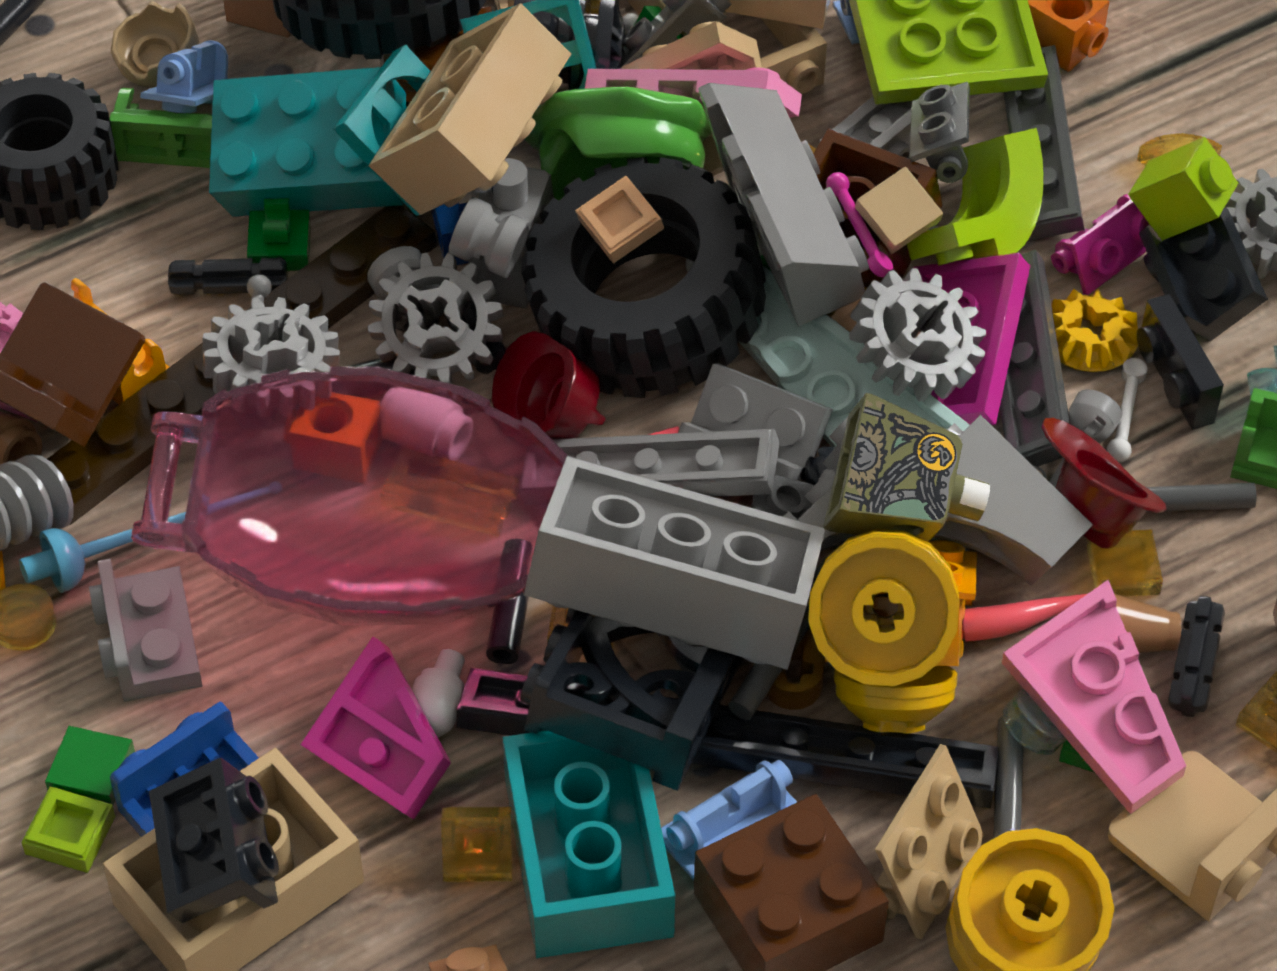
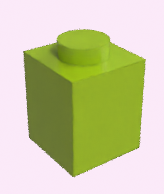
M1203 137L1149 160L1128 195L1159 238L1165 240L1219 218L1239 183L1233 176L1227 161L1219 156L1207 138Z

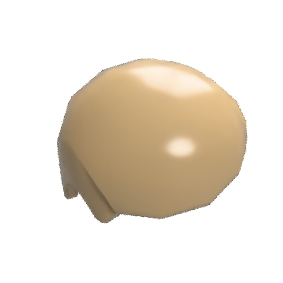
M151 1L141 13H135L126 17L113 31L111 55L118 69L127 80L139 86L154 88L157 86V71L160 60L165 55L186 48L191 49L192 46L199 44V38L195 25L182 4L178 3L175 9H169Z

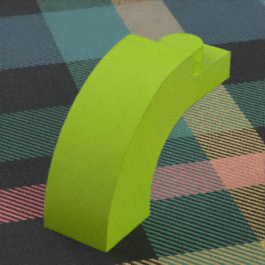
M1037 128L999 136L962 148L968 161V168L962 178V198L959 209L949 224L927 230L907 244L911 260L935 254L937 264L940 266L960 260L1014 254L1026 244L1036 226L1043 196V158Z

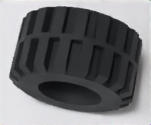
M36 73L23 74L24 79L13 81L11 78L0 82V219L5 217L6 225L19 228L23 224H29L31 230H44L45 225L56 224V227L60 228L68 226V220L77 217L82 220L92 214L91 206H102L109 198L107 190L114 189L118 180L116 171L119 170L118 159L106 104L101 103L100 95L93 88L85 90L84 82L75 78L64 81L61 74L48 73L46 77H37Z

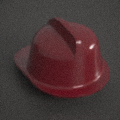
M532 331L521 335L507 348L503 358L499 361L493 378L491 399L494 412L499 420L524 440L537 443L543 439L578 438L588 424L603 425L606 420L596 409L600 392L598 376L590 366L575 357L566 346L547 334Z
M1053 417L1043 420L1042 430L1046 438L1064 458L1056 489L1093 524L1083 535L1085 538L1100 548L1112 549L1120 542L1124 535L1132 530L1147 510L1156 513L1165 512L1166 504L1161 498L1137 482L1097 441L1065 421Z

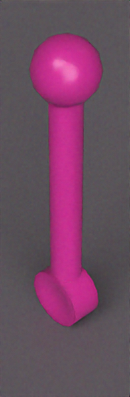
M841 172L831 174L827 178L826 188L830 187L843 206L869 256L867 259L869 269L875 275L884 277L893 269L892 261L879 250L862 216L855 209V203L848 192L850 187L848 177Z

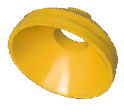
M934 666L921 678L891 687L864 685L835 669L834 681L837 697L849 711L863 721L864 728L881 733L900 732L907 734L925 730L926 723L950 705L955 698L957 672L950 666Z

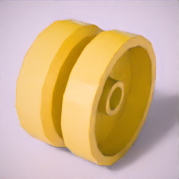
M874 529L848 538L827 556L810 591L808 622L818 650L838 672L864 685L894 687L923 677L944 659L958 629L959 590L950 565L931 543L902 530ZM887 592L890 602L898 604V609L894 614L880 616L874 611L872 605H874L875 596L878 593Z
M1039 828L1007 831L981 845L963 868L958 887L951 901L945 926L950 957L959 971H1090L1109 937L1114 904L1109 879L1094 856L1065 835Z

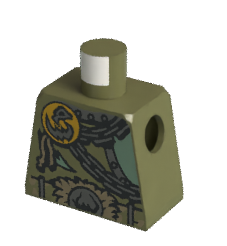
M865 393L848 415L823 528L831 532L854 535L874 529L902 530L929 542L944 526L948 513L979 521L987 506L990 484L957 474L963 445L961 438L957 434L876 395Z

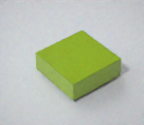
M50 786L21 842L25 855L88 873L116 817L113 805Z

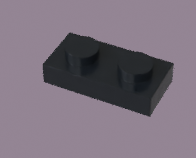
M1170 294L1147 300L1142 326L1137 330V344L1143 359L1147 363L1153 362L1163 379L1164 391L1170 405L1174 409L1180 408L1192 430L1214 424L1224 387L1222 380Z

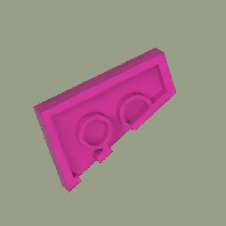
M1020 253L954 261L940 266L938 264L914 266V268L918 269L922 282L929 283L934 275L938 274L942 276L941 289L947 293L958 287L963 290L958 303L962 308L968 306L976 307L979 311L971 321V326H978L986 330V336L978 345L985 351L984 358L975 367L976 372L961 389L955 387L945 399H941L934 390L930 394L969 425L980 415L991 425H996L1030 265Z

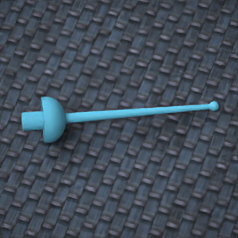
M271 481L266 487L81 545L71 534L64 530L51 528L41 531L39 538L42 552L19 559L21 573L27 584L51 577L60 593L69 591L77 586L82 579L85 569V558L268 493L277 494L281 490V484L278 481Z

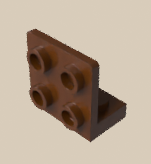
M46 282L41 283L0 353V401L85 447L143 346L145 336Z

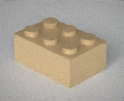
M521 3L457 37L449 43L368 166L420 215L443 204L448 208L452 207L468 192L476 188H480L483 191L490 189L506 173L509 164L505 161V158L510 150L521 143L533 130L536 121L532 116L538 106L552 97L560 87L562 79L558 75L571 56V53Z
M276 747L240 772L246 776L254 777L261 785L267 798L268 812L263 816L268 842L272 846L278 860L279 871L274 876L278 903L263 909L247 897L242 896L185 923L175 919L167 913L155 828L103 862L113 905L168 971H237L364 882L359 840Z

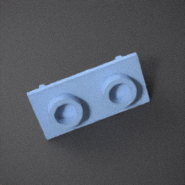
M208 40L192 46L191 49L186 48L165 55L158 64L157 86L141 92L140 98L162 101L161 108L163 110L175 113H192L197 111V106L200 104H212L214 80L227 79L228 54L225 47L217 41Z
M764 760L756 765V772L748 774L688 812H678L673 816V821L661 828L666 850L694 880L695 851L797 803L786 790V787L793 783L790 770L781 760H777L772 764Z

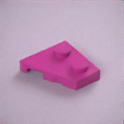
M373 636L300 744L413 820L451 764L447 753L391 650Z

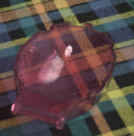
M330 366V372H298L290 374V369L263 375L259 383L235 388L229 392L223 389L203 403L202 416L165 411L153 415L150 430L156 435L141 520L134 522L131 539L137 544L146 547L198 553L218 577L265 605L342 626L448 624L524 595L538 531L568 455L535 422L525 417L522 418V421H519L491 407L489 399L461 386L380 367ZM181 443H198L185 520H183L182 524L168 522Z

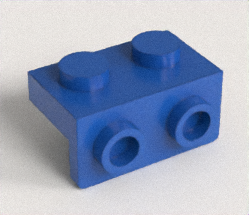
M223 702L216 703L204 712L191 714L177 726L174 732L150 748L141 749L129 755L119 768L110 775L118 811L141 837L154 829L149 795L150 790L220 757L239 771L259 758L234 731L231 711Z

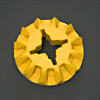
M1073 288L1065 300L1053 299L1051 307L1061 363L1081 371L1102 372L1123 365L1127 359L1134 355L1138 347L1137 313L1125 309L1122 297L1109 300L1103 298L1099 288L1091 296L1082 295ZM1082 319L1090 320L1093 326H1102L1100 340L1097 334H1093L1089 328H1081Z

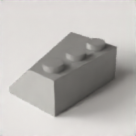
M708 83L699 87L698 90L727 183L736 192L739 203L746 207L757 244L798 327L859 300L865 292L861 273L869 269L868 261L856 236L853 235L845 238L839 225L845 219L837 198L830 187L823 190L817 178V175L820 174V169L808 142L806 140L800 141L777 90Z

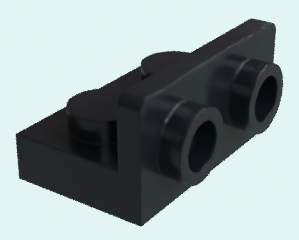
M1226 207L1219 218L1165 240L1159 238L1151 225L1146 226L1139 232L1147 252L1143 260L1148 271L1160 283L1164 295L1170 294L1190 329L1209 341L1215 339L1268 300L1231 214Z
M220 757L149 791L166 909L169 915L185 923L242 896L247 897L263 909L278 903L274 876L279 871L278 860L272 846L268 842L263 816L268 812V802L261 785L254 777L244 775Z

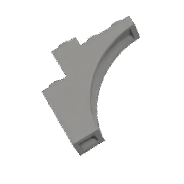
M981 415L964 431L954 423L947 430L957 434L963 443L957 474L989 483L990 494L985 511L979 521L948 513L944 526L933 538L956 542L979 551L1008 567L1031 586L1093 524ZM848 417L829 436L837 446L822 463L830 471L805 496L812 506L798 520L789 511L783 517L823 528ZM825 530L820 552L834 545L841 544L848 538L856 535Z

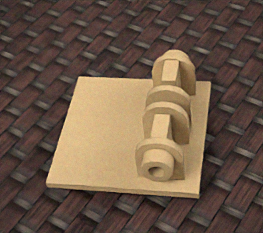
M939 745L875 848L884 868L876 882L889 900L887 919H893L897 913L905 915L915 937L921 940L936 915L940 914L947 906L953 886L961 875L963 868L980 848L984 836L946 745Z

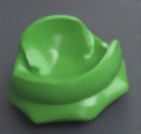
M628 86L573 89L554 93L552 97L536 109L532 116L536 124L524 140L540 156L541 170L551 174L553 196L559 201L565 196L563 190L565 186L578 177L585 181L595 176V168L611 163L613 169L627 165V159L645 157L648 163L659 164L661 157L682 161L685 170H688L691 165L703 168L705 164V149L702 142L712 134L706 112L701 103L696 99Z

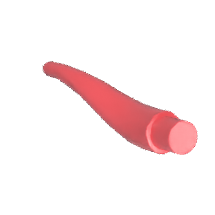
M1087 594L965 609V617L962 620V639H965V642L981 641L1007 636L1028 629L1057 616Z

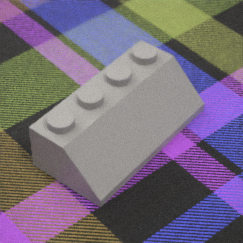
M567 456L538 531L524 595L546 601L555 607L575 609L610 619L622 626L642 628L677 638L689 645H702L741 656L753 663L769 664L788 670L807 606L825 528Z

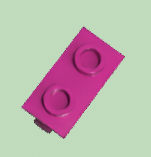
M1128 194L1121 196L1115 206L1092 222V228H1085V230L1079 231L1071 238L1062 239L1055 245V252L1051 255L1053 266L1062 274H1066L1069 271L1078 274L1082 291L1085 295H1089L1146 253L1139 232L1150 224Z

